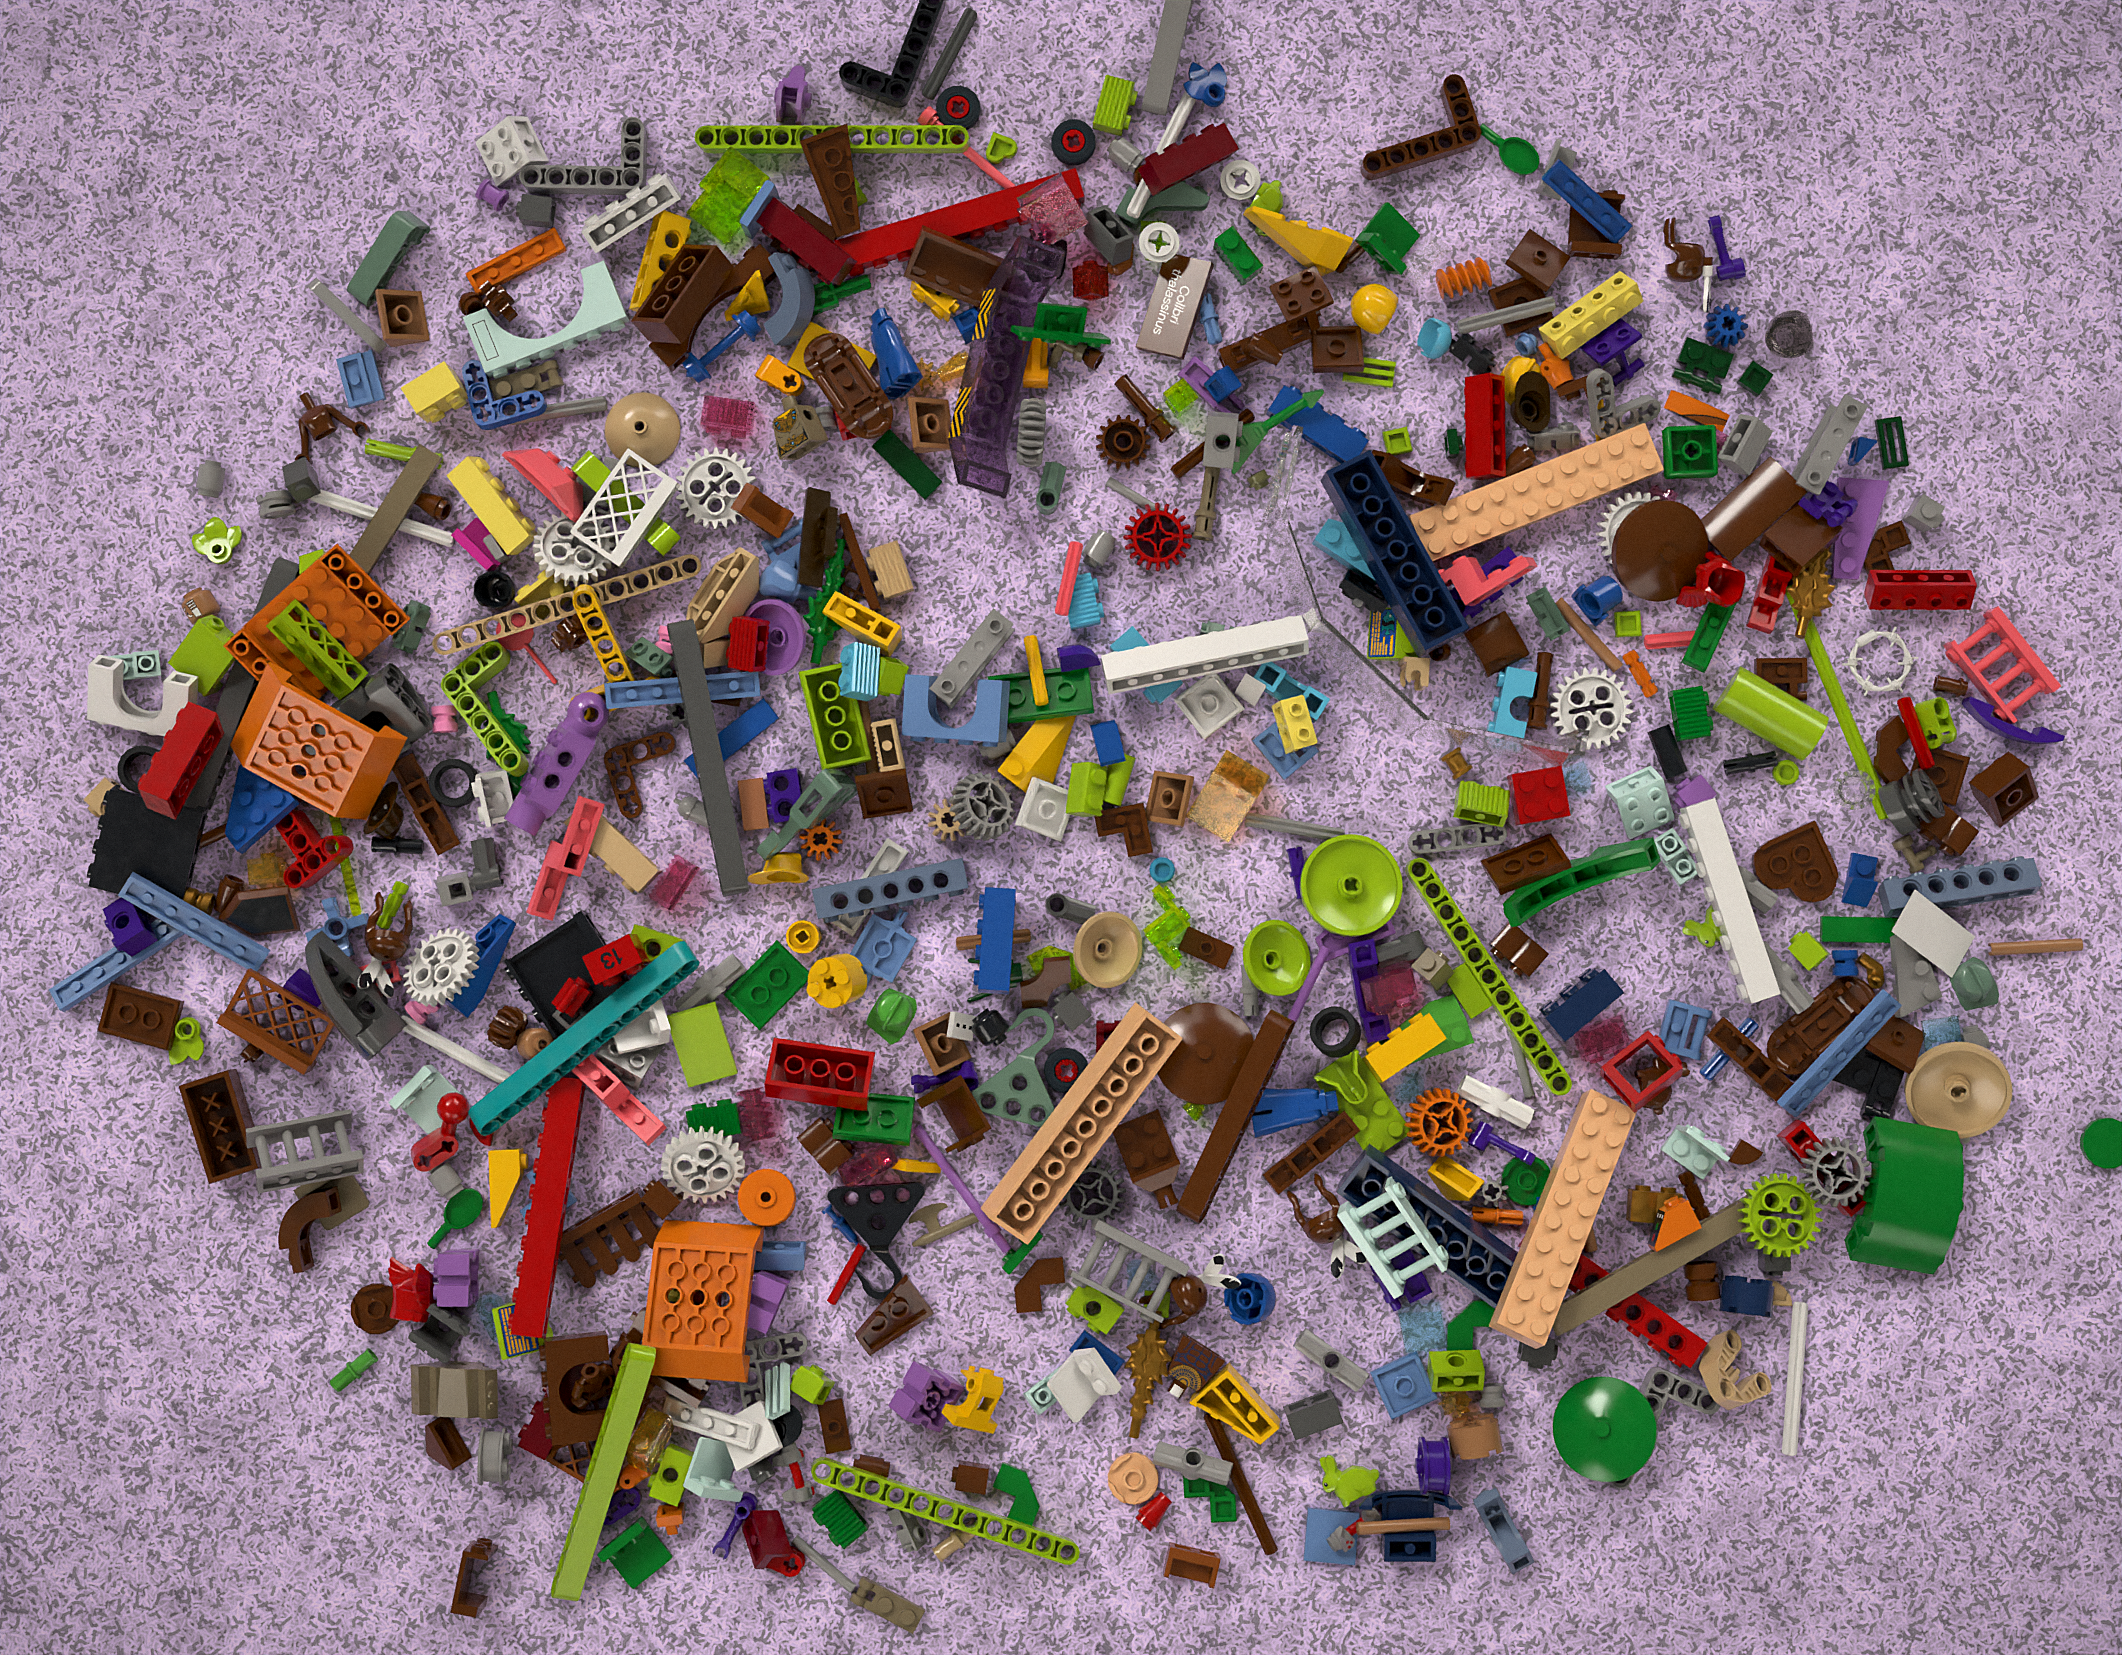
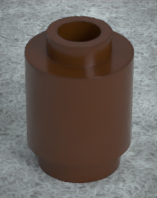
M860 1454L859 1459H854L853 1466L888 1478L890 1462L884 1461L885 1458ZM875 1480L868 1481V1482H870V1483L879 1484V1483H878L877 1481H875Z

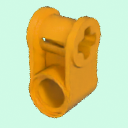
M767 354L754 375L759 380H764L770 387L778 389L787 396L797 397L802 394L805 388L803 379L796 371ZM788 381H795L797 384L795 387H789L786 383Z

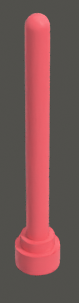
M928 106L917 120L920 125H944L939 121L937 111L931 106ZM957 135L952 138V143L955 145H960L964 142ZM971 147L963 153L1004 189L1016 186Z

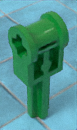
M865 274L842 282L840 286L837 284L832 285V282L830 285L825 282L814 285L815 304L812 317L839 307V299L870 289L871 282L868 275Z

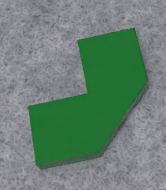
M1472 1300L1464 1310L1447 1324L1446 1351L1473 1350V1326L1489 1327L1495 1308L1484 1300Z
M1002 1462L993 1487L1015 1496L1007 1518L1032 1526L1040 1505L1027 1472Z
M1183 1476L1184 1498L1210 1497L1211 1523L1237 1521L1236 1496L1227 1486L1201 1478L1189 1480Z

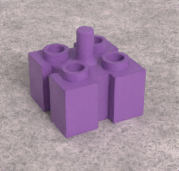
M448 1249L439 1253L438 1258L434 1259V1272H430L433 1274V1283H439L435 1284L433 1288V1298L437 1300V1307H468L472 1303L479 1300V1249Z
M760 1270L758 1273L754 1272L748 1327L765 1334L768 1332L791 1279L769 1270Z
M913 1361L903 1378L904 1388L897 1389L888 1406L904 1420L917 1425L921 1423L926 1428L940 1433L947 1421V1418L941 1413L945 1404L956 1405L965 1387L949 1374L937 1369L932 1370L924 1364Z

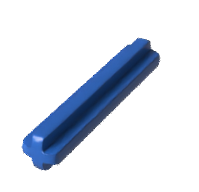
M1746 1018L1737 1029L1749 1039L1759 1028V1025L1753 1019ZM1718 1050L1703 1066L1700 1074L1705 1079L1711 1081L1730 1060Z

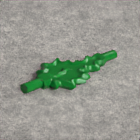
M836 539L838 543L835 556L829 559V568L824 569L826 583L821 587L822 592L819 589L816 591V599H813L811 596L808 597L809 614L803 615L804 620L810 626L807 633L813 637L812 643H814L810 660V663L820 665L823 648L827 646V641H833L834 633L842 629L840 625L823 614L822 611L834 592H839V587L845 581V577L841 576L845 562L842 558L846 540Z
M497 691L488 692L487 697L492 714L522 753L530 754L525 745L531 744L530 740L524 735V731L528 729L527 726L514 721L515 714L505 713V709L501 708ZM489 720L483 723L485 727L488 726ZM499 739L496 742L495 748L501 747L503 739ZM486 750V758L489 759L492 755ZM518 758L511 760L510 768L517 764ZM507 772L511 791L517 797L522 788L520 786L521 780L525 774L516 777Z

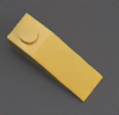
M837 591L834 592L822 611L823 614L864 644L881 648L880 653L887 657H891L903 638L900 625Z
M524 1148L492 1149L488 1151L491 1228H497L502 1225L524 1176V1169H528V1154H524Z

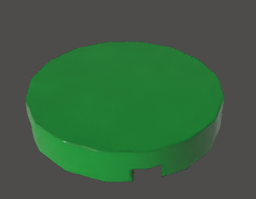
M2098 1118L2086 1126L2080 1137V1149L2084 1157L2093 1165L2104 1169L2116 1168L2122 1165L2121 1121L2113 1118Z
M1514 1157L1505 1164L1501 1173L1502 1186H1509L1508 1189L1503 1191L1511 1201L1520 1205L1536 1204V1197H1541L1551 1171L1547 1164L1538 1157H1535L1531 1166Z

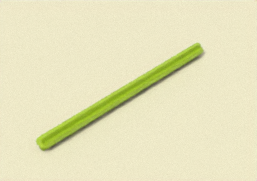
M1786 588V596L1788 598L1790 605H1792L1795 600L1788 593ZM1792 608L1793 613H1794V615H1795V618H1796V620H1797V622H1798V620H1799V618H1797L1798 610ZM1812 618L1808 623L1804 638L1878 819H1887L1889 817L1883 808L1878 793L1882 785Z

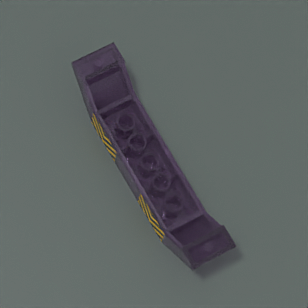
M1022 235L1017 237L983 292L948 435L957 483L1002 499H1006L1012 475L1008 470L1005 449L1032 342L1018 339V335L1010 331L1011 325L1034 327L1038 302L1042 303L1054 281L1060 276L1066 253L1063 250Z

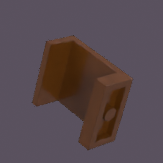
M1605 190L1603 193L1596 192L1620 213L1621 204L1625 200V194H1618L1616 190ZM1570 205L1567 254L1571 257L1617 260L1622 254V244L1612 243Z
M961 1075L917 1099L921 1109L936 1101L957 1136L958 1141L945 1148L947 1153L954 1149H957L959 1153L971 1145L977 1144L985 1139L983 1134L992 1129Z
M477 1538V1541L473 1540L463 1550L450 1613L476 1618L486 1607L488 1596L470 1593L468 1590L475 1559L488 1561L498 1550V1545L492 1544L491 1539Z

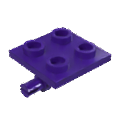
M1621 318L1579 347L1581 351L1601 367L1613 358L1616 359L1621 371L1612 376L1615 387L1626 379L1630 380L1634 377V373L1645 367L1644 362L1640 358H1637L1631 364L1627 362L1624 351L1643 337L1640 332Z

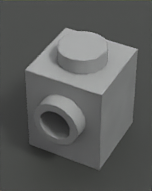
M1922 494L1913 500L1902 520L1924 533L1939 526L1944 518L1941 513L1945 506Z

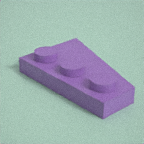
M1389 920L1376 931L1363 936H1340L1324 930L1315 938L1319 949L1321 945L1331 949L1325 961L1326 963L1348 954V943L1374 938L1375 943L1396 934L1391 920Z

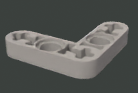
M1594 369L1586 379L1591 429L1603 439L1651 421L1660 413V402L1650 395H1643L1616 407L1612 376L1603 369ZM1606 398L1605 406L1598 409L1599 401ZM1630 411L1629 419L1622 422L1623 415Z
M795 1331L746 1340L745 1346H747L748 1350L753 1351V1354L750 1355V1364L755 1362L756 1367L749 1366V1371L756 1373L758 1381L754 1385L739 1382L744 1409L748 1408V1403L752 1401L751 1393L746 1395L745 1390L752 1391L759 1387L760 1392H755L756 1400L765 1401V1388L760 1363L803 1354L808 1346V1339L803 1333ZM793 1337H797L798 1341H803L799 1350H795V1347L791 1346L786 1347L787 1353H782L783 1344L780 1339L785 1338L784 1344L791 1343ZM773 1341L778 1345V1352L775 1355H768L765 1352L764 1345L766 1342Z

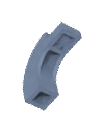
M774 252L768 259L781 282L783 298L779 310L764 323V326L774 345L790 346L804 333L812 318L815 304L814 285L809 270L797 268L795 259L789 253Z
M1493 1488L1481 1492L1477 1498L1473 1499V1504L1513 1575L1535 1561L1514 1525L1497 1489Z

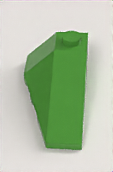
M1454 994L1427 1003L1398 1026L1404 1030L1411 1025L1408 1020L1421 1012L1423 1016L1430 1013L1447 1038L1412 1063L1474 1043L1467 1020ZM1389 1039L1380 1040L1379 1043L1382 1045Z

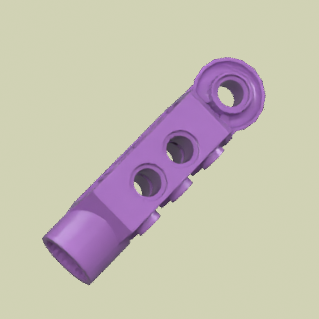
M583 692L575 696L570 702L565 720L560 721L557 728H553L546 738L548 743L545 749L537 753L533 760L535 766L530 773L527 772L520 783L522 788L505 815V820L536 836L543 822L556 813L593 750L597 734L605 726L609 718V709H606V701L599 694ZM593 707L595 710L594 717L590 720H585V710ZM564 752V757L558 761V756ZM552 774L551 779L545 782L546 777Z

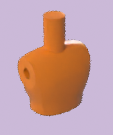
M1547 342L1538 347L1545 358L1540 365L1541 374L1554 390L1575 380L1571 373L1568 358L1561 359L1555 356Z
M644 1458L629 1463L621 1470L614 1492L620 1489H631L645 1478L651 1476V1470Z

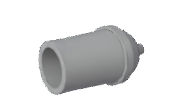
M691 796L684 797L682 800L674 799L673 802L679 805L678 811L684 817L683 819L690 820L708 829L702 801L698 800L697 797Z

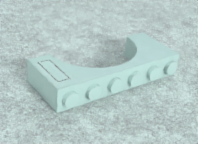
M604 260L580 270L584 284L580 309L574 319L564 329L551 336L539 339H526L512 335L497 325L487 308L463 317L484 372L489 378L494 377V379L504 377L508 374V370L515 367L517 369L527 368L532 364L531 361L535 359H549L555 355V351L563 348L564 350L574 349L579 345L578 342L582 340H596L602 336V332L610 329L612 332L621 330L625 327V323L630 322Z

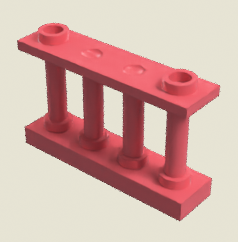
M1999 606L1983 614L1986 619L1985 625L1959 645L1953 640L1943 646L1947 650L1945 652L1947 658L1952 663L1959 665L1986 701L1994 706L1993 716L2009 724H2014L2018 721L2013 715L2016 709L2038 692H2044L2045 695L2053 693L2061 685ZM1991 632H1996L2002 639L2000 641L2001 644L1974 665L1965 652ZM2012 652L2018 659L2016 665L1992 684H1989L1981 672L2005 653ZM2022 672H2028L2033 678L2032 685L2005 705L1997 692Z

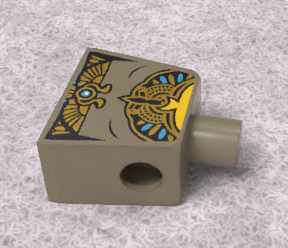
M787 396L781 400L784 412L773 419L779 460H798L828 441V437L814 407L798 405L796 396Z

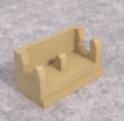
M1404 656L1398 662V667H1401V686L1405 687V678L1408 683L1411 680H1415V691H1423L1428 687L1430 658Z

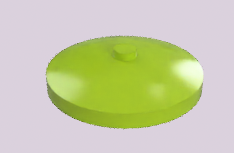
M1346 834L1326 840L1310 854L1301 872L1300 894L1308 914L1319 926L1340 936L1356 937L1376 931L1391 919L1401 901L1403 883L1396 860L1383 845L1366 836Z

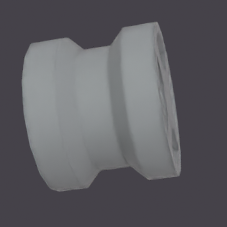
M832 406L815 408L825 431L834 430L838 427L837 422L833 418L835 411Z
M1484 1383L1483 1390H1478L1481 1392L1479 1406L1485 1408L1505 1406V1399L1502 1398L1504 1384Z

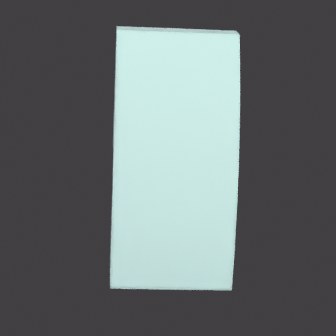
M159 650L108 656L124 660L123 681L161 676Z
M1673 828L1654 839L1661 860L1679 887L1698 875L1695 868L1696 863L1687 852L1686 845Z
M1061 1366L1023 1393V1396L1037 1415H1040L1058 1401L1047 1386V1383Z

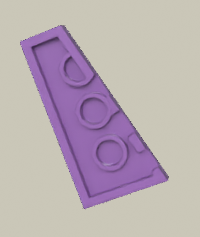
M1837 478V487L1844 493L1841 499L1844 501L1855 499L1858 502V507L1855 513L1847 517L1846 521L1840 525L1843 527V530L1838 540L1833 543L1832 579H1859L1889 481Z

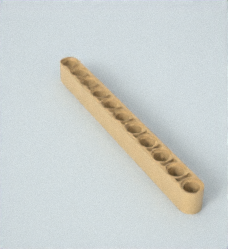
M686 554L589 586L598 591L600 595L599 601L603 606L694 577L700 572L701 562L695 555ZM687 558H692L697 563V569L692 573L685 572L682 568V563ZM660 567H670L673 571L672 578L666 581L660 579L658 576ZM637 574H645L649 582L646 587L638 588L635 586L634 577ZM618 581L623 584V594L620 596L611 594L609 587L612 582ZM574 590L440 632L433 638V648L438 654L448 655L574 615L576 613L575 608L572 611H565L561 607V600L564 597L573 599ZM585 593L577 597L579 602L588 603L585 599ZM539 605L549 607L551 612L549 618L541 619L538 617L536 610ZM519 612L526 617L524 626L518 627L513 624L512 616L514 613ZM495 620L500 623L501 632L494 635L488 631L487 626L490 621ZM466 628L475 630L477 637L474 642H467L463 638V631ZM441 636H447L451 639L452 646L449 650H443L439 647L438 641Z

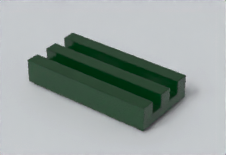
M1902 417L1875 420L1882 470L1909 466ZM1891 423L1896 425L1901 457L1900 462H1897ZM1883 424L1886 426L1891 463L1888 460Z

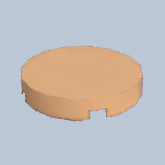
M1137 1452L1125 1453L1117 1457L1111 1464L1108 1472V1486L1113 1496L1120 1502L1133 1505L1141 1504L1149 1500L1156 1492L1158 1471L1153 1461L1146 1455Z

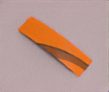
M1671 390L1664 406L1665 409L1704 425H1715L1716 431L1720 433L1723 432L1730 416L1711 405Z

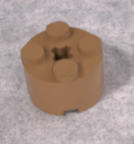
M1492 1412L1478 1414V1418L1469 1420L1467 1415L1456 1416L1447 1425L1453 1459H1456L1458 1454H1460L1461 1460L1489 1457V1451L1495 1449L1496 1454L1503 1452L1499 1422L1497 1418H1494Z

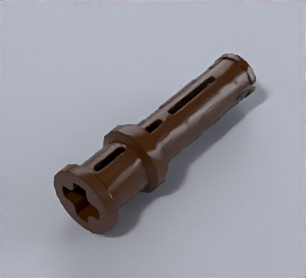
M1127 374L1121 376L1114 383L1145 419V426L1151 427L1157 434L1160 443L1165 442L1178 430L1175 425L1172 426L1163 416L1164 412L1161 409H1156Z
M1549 652L1537 653L1535 670L1537 678L1533 697L1529 699L1527 704L1530 709L1526 728L1547 730L1548 727L1545 723L1547 709H1550V704L1547 700L1554 654Z

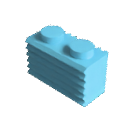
M1091 573L1077 575L1068 614L1071 630L1100 625V618L1104 617L1102 602L1097 603L1095 593H1099L1097 578H1091Z
M858 642L851 643L843 648L840 655L843 667L838 681L839 687H841V696L866 702L878 697L881 648Z

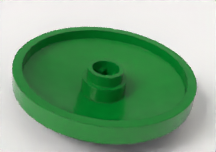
M1601 1376L1580 1381L1562 1396L1553 1417V1437L1559 1454L1575 1472L1594 1481L1614 1482L1636 1474L1647 1464L1656 1447L1658 1426L1654 1410L1641 1391L1624 1380Z

